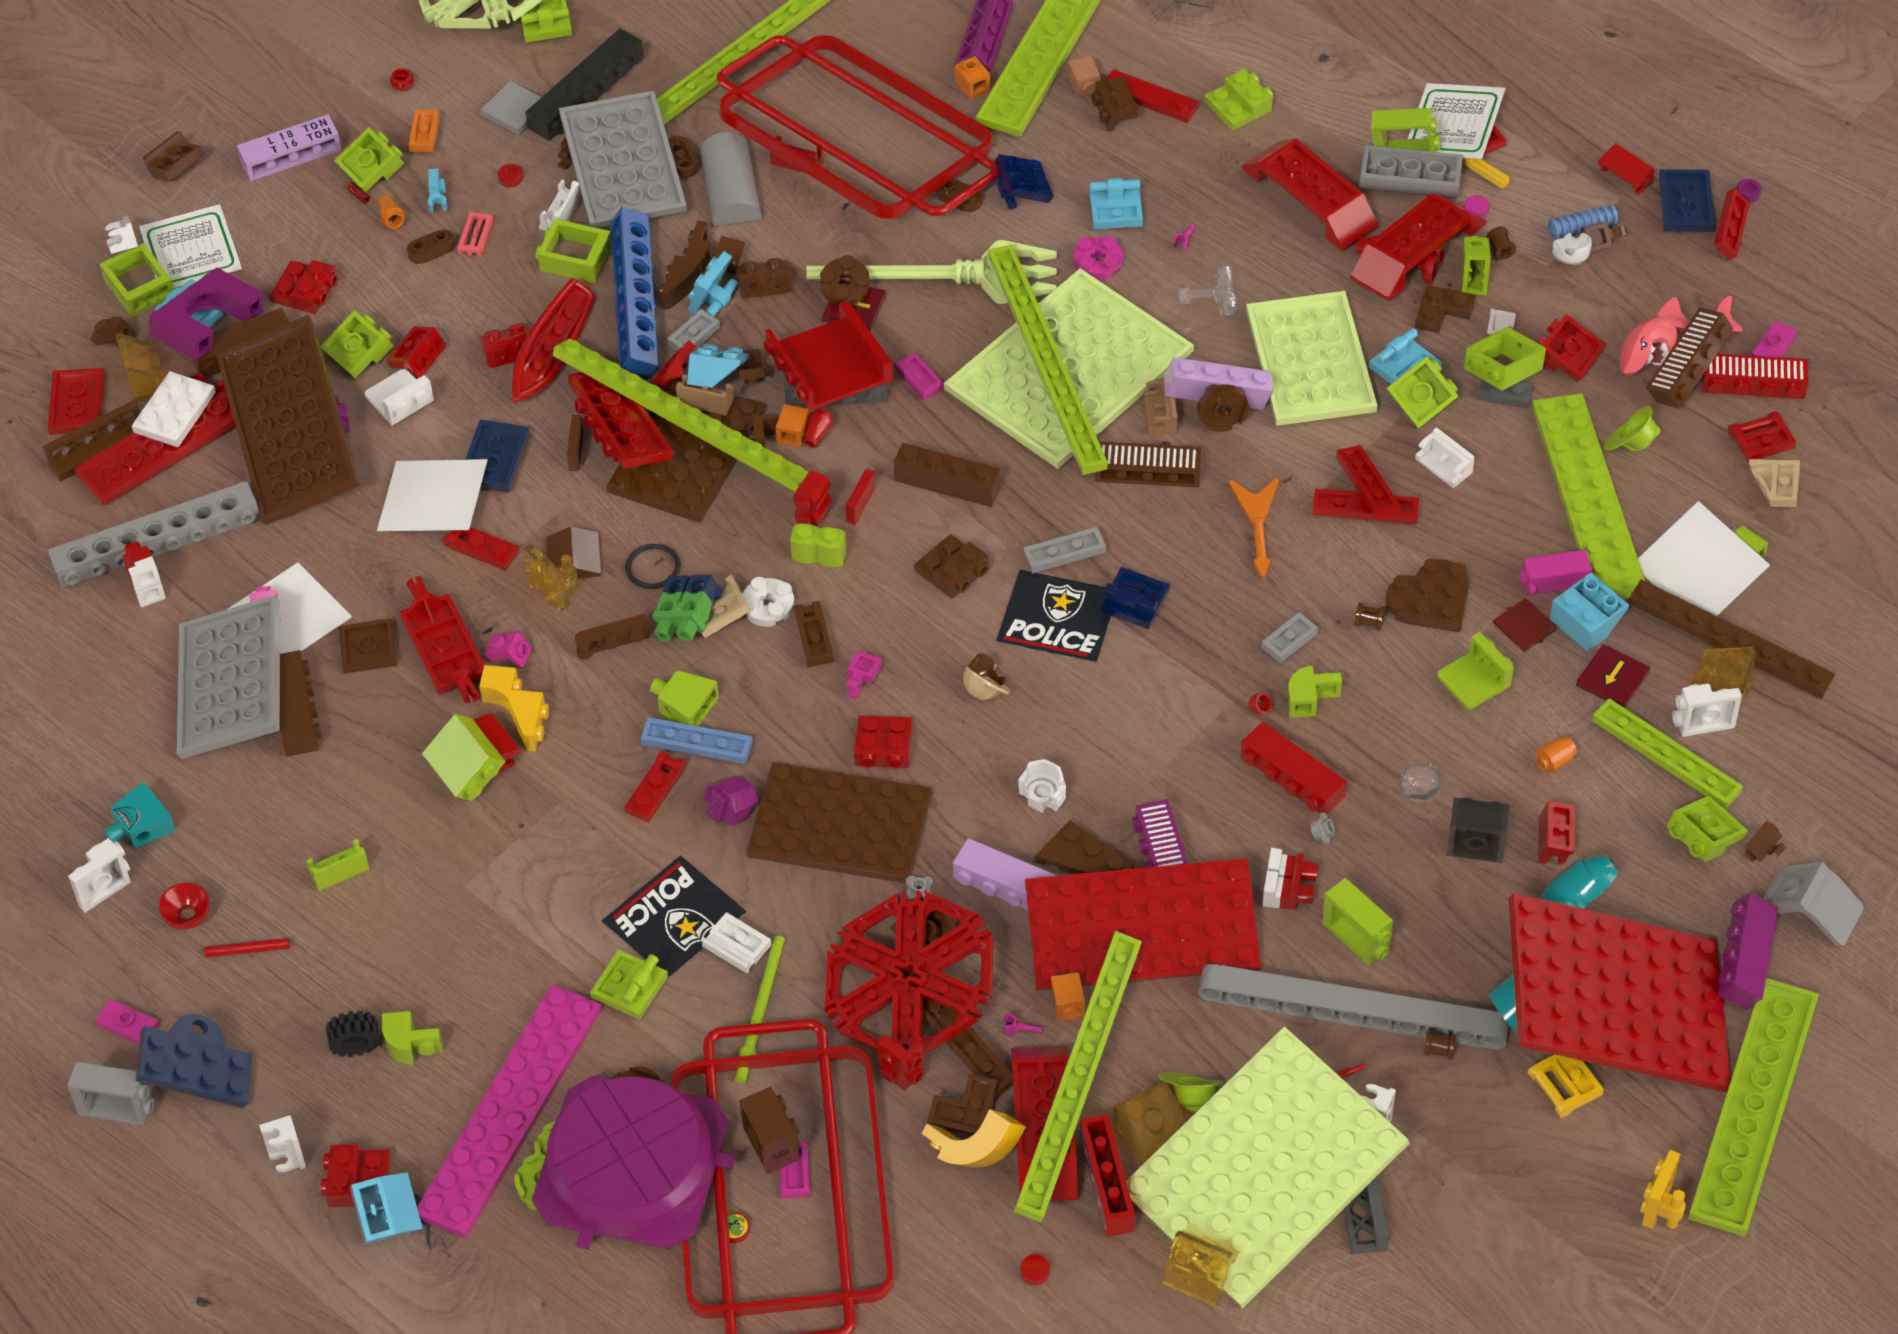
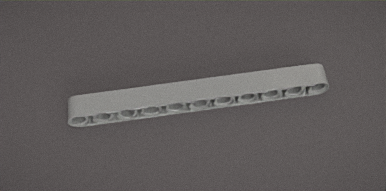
M1208 964L1203 967L1198 995L1210 1002L1426 1038L1428 1030H1432L1433 1034L1451 1036V1034H1455V1043L1498 1050L1504 1048L1509 1029L1508 1023L1496 1011L1217 964Z

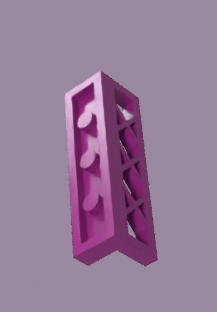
M1011 0L976 1L954 65L976 56L987 71L991 70L1013 6Z

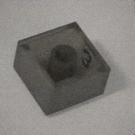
M1454 797L1446 856L1502 863L1510 805L1501 804L1496 801L1485 802L1471 798Z

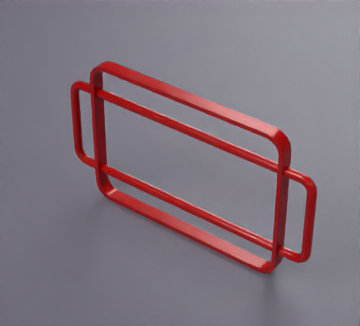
M773 36L717 73V83L728 91L720 101L719 115L723 122L876 217L883 219L897 218L913 207L931 216H943L982 190L999 176L1000 168L998 164L987 157V154L990 152L992 135L986 127L833 36H816L803 44L787 36ZM784 45L793 50L739 86L726 79L774 46ZM825 49L837 53L981 140L983 143L973 149L816 54L815 51ZM806 58L955 148L965 156L911 193L750 93ZM740 100L746 102L897 195L902 200L895 204H882L728 108ZM977 162L990 170L985 176L941 206H932L924 201L925 198Z
M806 1018L715 1028L704 1038V1060L684 1063L678 1067L671 1077V1086L678 1089L680 1082L687 1076L705 1074L706 1096L715 1099L718 1106L716 1072L736 1071L741 1067L756 1069L819 1062L841 1292L735 1303L724 1168L716 1167L713 1175L723 1305H703L698 1303L693 1297L688 1238L682 1242L686 1295L689 1307L696 1315L702 1318H724L725 1333L738 1334L736 1316L843 1306L844 1324L842 1327L792 1334H851L856 1324L855 1304L872 1303L882 1300L890 1293L894 1280L872 1066L869 1056L862 1049L854 1046L829 1048L826 1028L815 1019ZM812 1030L817 1036L818 1049L715 1059L714 1043L721 1038ZM846 1059L860 1062L864 1066L867 1076L887 1277L882 1285L874 1289L853 1291L831 1061Z

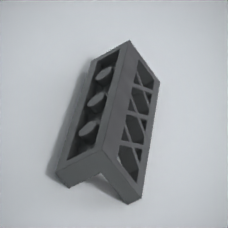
M1376 1176L1343 1209L1352 1254L1387 1251L1389 1236ZM1356 1203L1367 1210V1215L1362 1221L1351 1214V1209ZM1363 1229L1372 1235L1373 1243L1357 1244L1356 1235Z

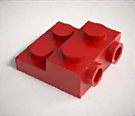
M291 260L269 295L270 302L316 315L320 306L325 304L331 288H334L337 284L338 275L335 272V267L315 260H311L309 265Z
M1567 313L1560 321L1555 318L1546 329L1550 334L1547 337L1542 335L1537 341L1538 344L1546 348L1544 364L1552 371L1559 367L1576 382L1584 376L1606 346V344Z
M858 715L854 748L855 766L865 768H909L912 717Z
M359 1144L330 1145L329 1153H324L323 1169L328 1171L327 1179H321V1196H326L328 1206L355 1207L350 1190L351 1185L388 1176L390 1174L391 1161L390 1149L360 1150Z

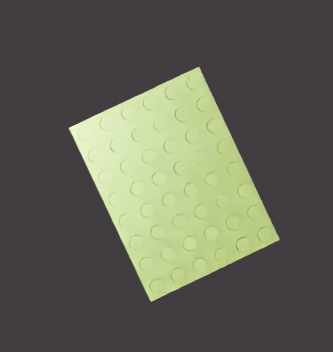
M1081 268L1038 303L1096 436L1143 396L1146 391L1151 389L1147 388V382L1161 380L1164 377L1173 357L1185 359L1194 351V344ZM1017 322L944 383V390L1055 468L1059 469L1074 456Z
M1284 1026L1164 1143L1126 1183L1131 1202L1243 1309L1410 1143L1399 1130Z

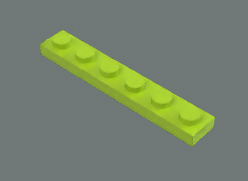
M1610 698L1593 714L1592 722L1703 795H1709L1724 809H1727L1741 794L1743 785Z

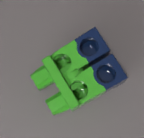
M688 575L668 576L657 611H654L652 616L657 623L655 635L660 641H670L673 633H676L679 639L683 641H692L696 632L705 631V622L709 619L711 605L714 599H720L723 592L712 575H691V577Z

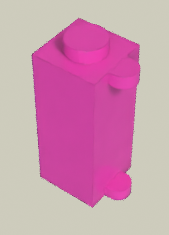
M1585 549L1523 559L1522 570H1519L1518 576L1520 585H1525L1527 595L1568 590L1589 573H1592V568Z

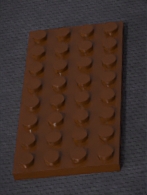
M309 315L216 353L260 517L265 525L360 486L313 320Z

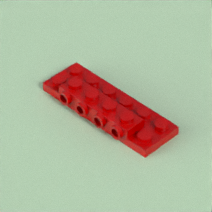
M583 372L568 374V383L577 396V399L574 400L575 411L577 414L584 415L583 419L586 428L593 429L594 440L596 443H602L603 454L606 458L611 457L614 462L620 461L624 469L673 459L672 448L642 405Z

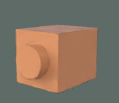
M1091 56L1068 61V79L1077 98L1092 95V92H1095L1096 81H1100L1099 71Z

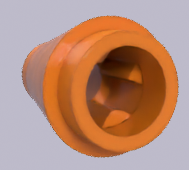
M390 196L381 197L378 200L382 224L389 229L401 227L405 219L404 211Z

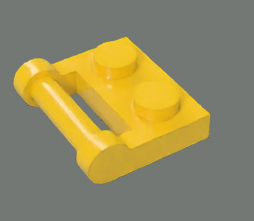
M1554 1054L1533 1065L1527 1072L1533 1081L1538 1082L1555 1105V1112L1560 1118L1568 1116L1573 1110L1603 1095V1087L1582 1060ZM1547 1072H1553L1570 1095V1098L1565 1100L1546 1075Z

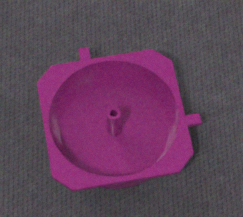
M593 1075L567 1090L560 1114L549 1134L546 1157L531 1199L532 1203L546 1225L579 1231L576 1242L577 1248L589 1250L593 1236L600 1235L670 1249L696 1234L715 1168L722 1167L732 1170L734 1168L736 1155L720 1153L729 1121L713 1098L682 1093L669 1084L648 1078L620 1077L609 1079Z

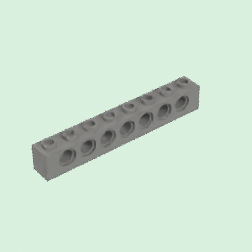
M245 481L50 548L47 551L61 588L125 567L122 555L126 554L124 546L139 541L141 548L147 546L153 557L216 534L225 533L242 525L250 524L261 518L248 482Z

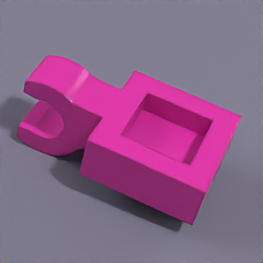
M859 650L857 651L847 668V676L850 678L846 683V687L849 688L846 696L856 699L861 692L864 682L872 684L882 667V658Z

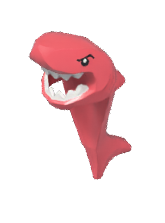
M1726 296L1720 300L1714 311L1724 313L1733 327L1730 334L1741 333L1742 326L1730 314L1732 296ZM1677 297L1667 301L1655 316L1639 322L1627 335L1619 356L1620 370L1626 377L1638 373L1642 367L1647 366L1651 362L1660 367L1689 324L1690 320H1687L1682 314ZM1659 343H1662L1660 346V350L1663 351L1662 356L1664 357L1662 360H1659L1658 357Z

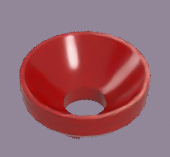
M187 882L176 884L162 894L158 904L159 913L163 921L172 928L179 930L194 928L201 924L209 914V896L203 887L198 884ZM185 909H193L195 911L193 917L189 919H182L179 917V914Z

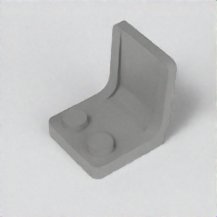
M1823 862L1780 868L1763 897V900L1778 907L1777 914L1801 912L1809 916L1835 946L1846 944L1864 909L1863 903Z

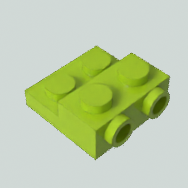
M1245 69L1226 77L1223 86L1204 96V102L1232 131L1272 111V91L1269 87L1263 88L1259 84L1257 75L1254 72L1248 73Z
M370 127L334 160L365 192L382 176L388 180L404 164L401 159L403 156L401 151L394 144L389 147L387 145L389 140L380 131L375 133Z
M354 310L320 347L356 379L372 360L378 364L394 345L389 341L392 336L382 327L378 330L374 328L376 322L366 313L361 316Z
M1427 356L1386 388L1387 392L1417 429L1459 397L1456 393L1458 390L1451 379H1445L1440 373L1442 368L1434 358L1429 359Z
M1709 795L1675 810L1666 826L1673 838L1684 842L1689 847L1690 853L1694 857L1701 858L1704 862L1722 855L1727 846L1744 839L1748 832L1743 825Z

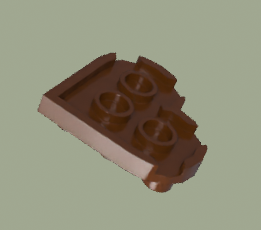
M1427 559L1416 576L1398 575L1394 578L1393 583L1389 585L1386 591V609H1389L1395 615L1397 621L1405 624L1460 633L1469 587L1466 567L1462 563H1455L1449 560Z

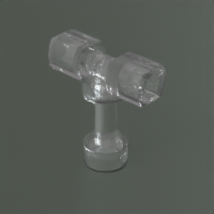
M1221 267L1217 269V283H1213V288L1190 290L1189 285H1178L1179 305H1190V300L1214 298V303L1220 302L1222 317L1236 316V296L1231 291L1233 290L1232 268Z

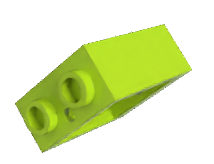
M1432 108L1374 110L1372 112L1371 133L1374 146L1437 152V150L1441 149V137L1436 135L1438 132V120L1433 118ZM1426 129L1427 138L1388 140L1386 130Z
M554 219L551 227L546 229L542 245H539L536 250L535 257L539 263V270L596 283L612 250L611 231ZM559 239L593 246L586 260L553 253Z
M144 243L100 263L104 281L131 317L166 300L165 296L174 290L171 278ZM147 263L157 278L127 292L117 277Z
M1507 326L1468 346L1464 369L1503 391L1543 370L1546 348ZM1503 354L1514 360V362L1504 366L1493 359Z
M1346 878L1325 893L1322 924L1368 966L1377 960H1383L1390 952L1393 920Z

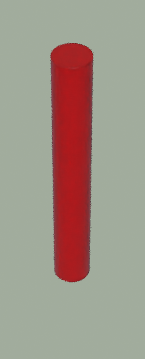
M289 938L208 946L204 947L205 958L284 950L290 949Z

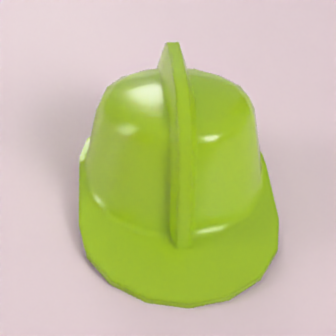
M1646 406L1641 408L1626 423L1609 435L1604 441V450L1609 451L1624 446L1631 451H1639L1649 446L1660 434V428L1651 418L1653 413L1652 407Z
M1168 1071L1158 1074L1160 1080L1173 1084L1178 1104L1182 1105L1186 1110L1195 1112L1215 1095L1216 1086L1222 1084V1081L1208 1080L1183 1072Z

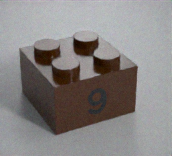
M770 1086L739 1100L743 1129L766 1173L769 1174L798 1161V1149L801 1148L797 1137L799 1129L793 1117L788 1119L785 1113L787 1107L781 1095L776 1096Z

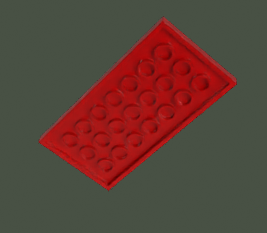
M1248 858L1025 879L1036 991L1050 990L1051 976L1079 972L1082 986L1096 985L1115 931L1142 941L1128 982L1200 976L1203 967L1208 964L1252 971L1261 969Z

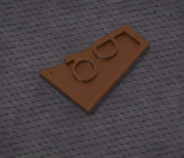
M1070 820L1035 855V862L1043 865L1045 862L1058 866L1059 870L1065 872L1072 870L1078 873L1134 869L1133 862Z

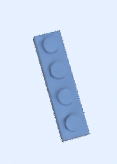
M650 717L647 718L641 736V745L741 764H746L753 744L752 736Z

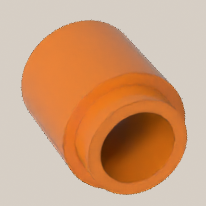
M1567 736L1557 737L1536 750L1535 762L1540 770L1553 773L1573 760L1574 755L1577 754L1576 746Z

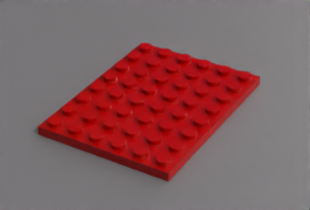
M1513 893L1508 898L1518 1047L1717 1091H1728L1731 1079L1722 997L1718 996L1720 970L1717 940Z

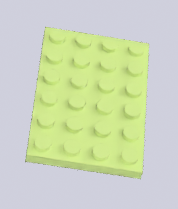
M1345 291L1246 304V313L1261 370L1271 371L1273 392L1269 401L1276 426L1377 412L1376 398Z

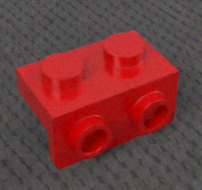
M516 323L509 326V329L502 331L497 329L489 330L483 336H479L489 368L516 361L521 345L531 330L528 324Z
M885 1034L878 1041L880 1074L888 1082H894L906 1091L912 1084H917L924 1075L923 1044L920 1041H916L906 1051Z

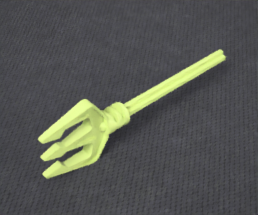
M998 240L989 248L1013 245L1017 257H1032L1037 262L1057 257L1056 251L1006 240ZM988 250L982 255V259H975L974 262H971L970 259H967L965 262H962L961 259H956V263L953 265L866 266L870 279H953L957 285H961L963 282H966V284L974 282L975 284H981L983 290L995 303H1008L988 258ZM1021 264L1027 278L1040 279L1057 274L1056 268L1039 264L1034 266ZM807 266V279H820V273L825 266ZM1036 282L1031 286L1035 297L1050 294L1057 288L1056 285Z

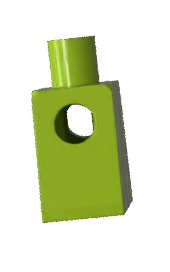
M1470 236L1463 238L1461 257L1462 292L1474 295H1487L1491 259L1489 238ZM1472 268L1478 269L1480 274L1471 276Z
M682 671L675 672L668 682L655 678L650 687V692L658 696L659 712L672 722L699 726L719 698L717 681Z

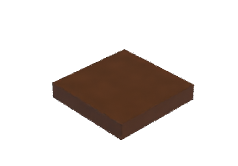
M392 618L339 626L344 674L397 666Z

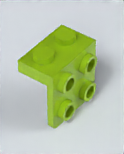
M1478 632L1471 636L1469 653L1440 669L1437 673V678L1466 709L1472 710L1511 686L1514 667L1510 659L1503 656L1490 639H1486L1481 632Z

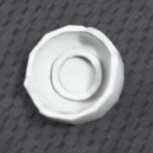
M1568 233L1565 237L1556 239L1552 243L1554 258L1565 265H1580L1590 255L1592 239L1586 233H1581L1578 238H1574L1571 233Z

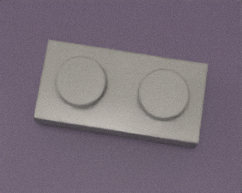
M700 309L667 338L668 346L677 351L689 340L696 346L694 349L696 350L720 328V321Z
M1299 612L1264 639L1261 643V648L1276 661L1282 663L1318 634V627Z

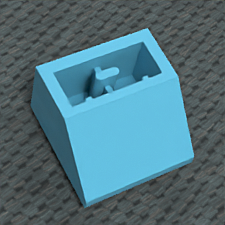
M703 344V347H699L690 353L687 384L713 387L747 361L750 353H744L743 349L738 347H728V350H719L717 345Z
M1589 573L1553 600L1550 620L1588 652L1608 637L1629 608V604L1595 575Z
M408 1172L382 1176L351 1185L350 1190L365 1245L423 1229Z

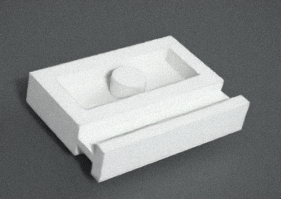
M727 912L710 930L707 938L702 940V947L745 973L750 971L749 968L753 964L755 965L772 945L770 938Z

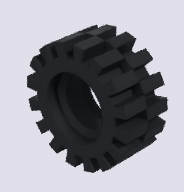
M348 1011V1015H344V1013L338 1014L339 1018L334 1016L331 1018V1022L328 1021L326 1032L329 1050L335 1055L339 1053L341 1057H344L345 1054H348V1057H353V1054L361 1056L363 1055L362 1052L369 1053L371 1048L376 1049L378 1047L377 1044H380L377 1019L374 1015L371 1016L369 1012L363 1014V1011H358L357 1014H353V1011Z

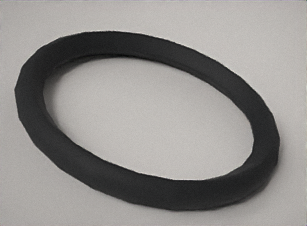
M646 544L635 549L627 558L625 565L626 574L635 585L645 589H657L664 587L667 579L660 583L648 584L637 580L631 572L632 560L637 554L648 549H660L669 553L675 561V569L671 576H678L681 564L677 553L673 549L662 544Z

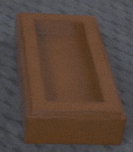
M572 415L567 449L569 471H578L580 469L584 438V426L581 415Z

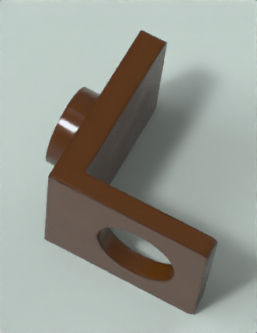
M721 236L716 254L711 255L710 260L713 257L718 259L723 251L732 256L726 272L736 274V266L739 265L745 242Z

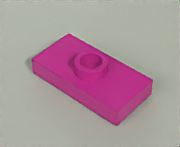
M1775 321L1751 355L1782 357L1796 339L1798 331Z
M112 999L108 1001L95 1020L96 1026L138 1045L140 1031L144 1026L155 1029L159 1027L157 1019Z

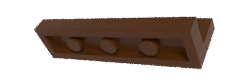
M135 400L43 446L48 464L60 482L75 475L74 468L134 433L132 425L140 415L139 407ZM132 411V416L122 420L125 414ZM109 424L107 429L99 431L102 426ZM86 435L83 441L76 443L80 437ZM64 447L60 453L53 456V451Z

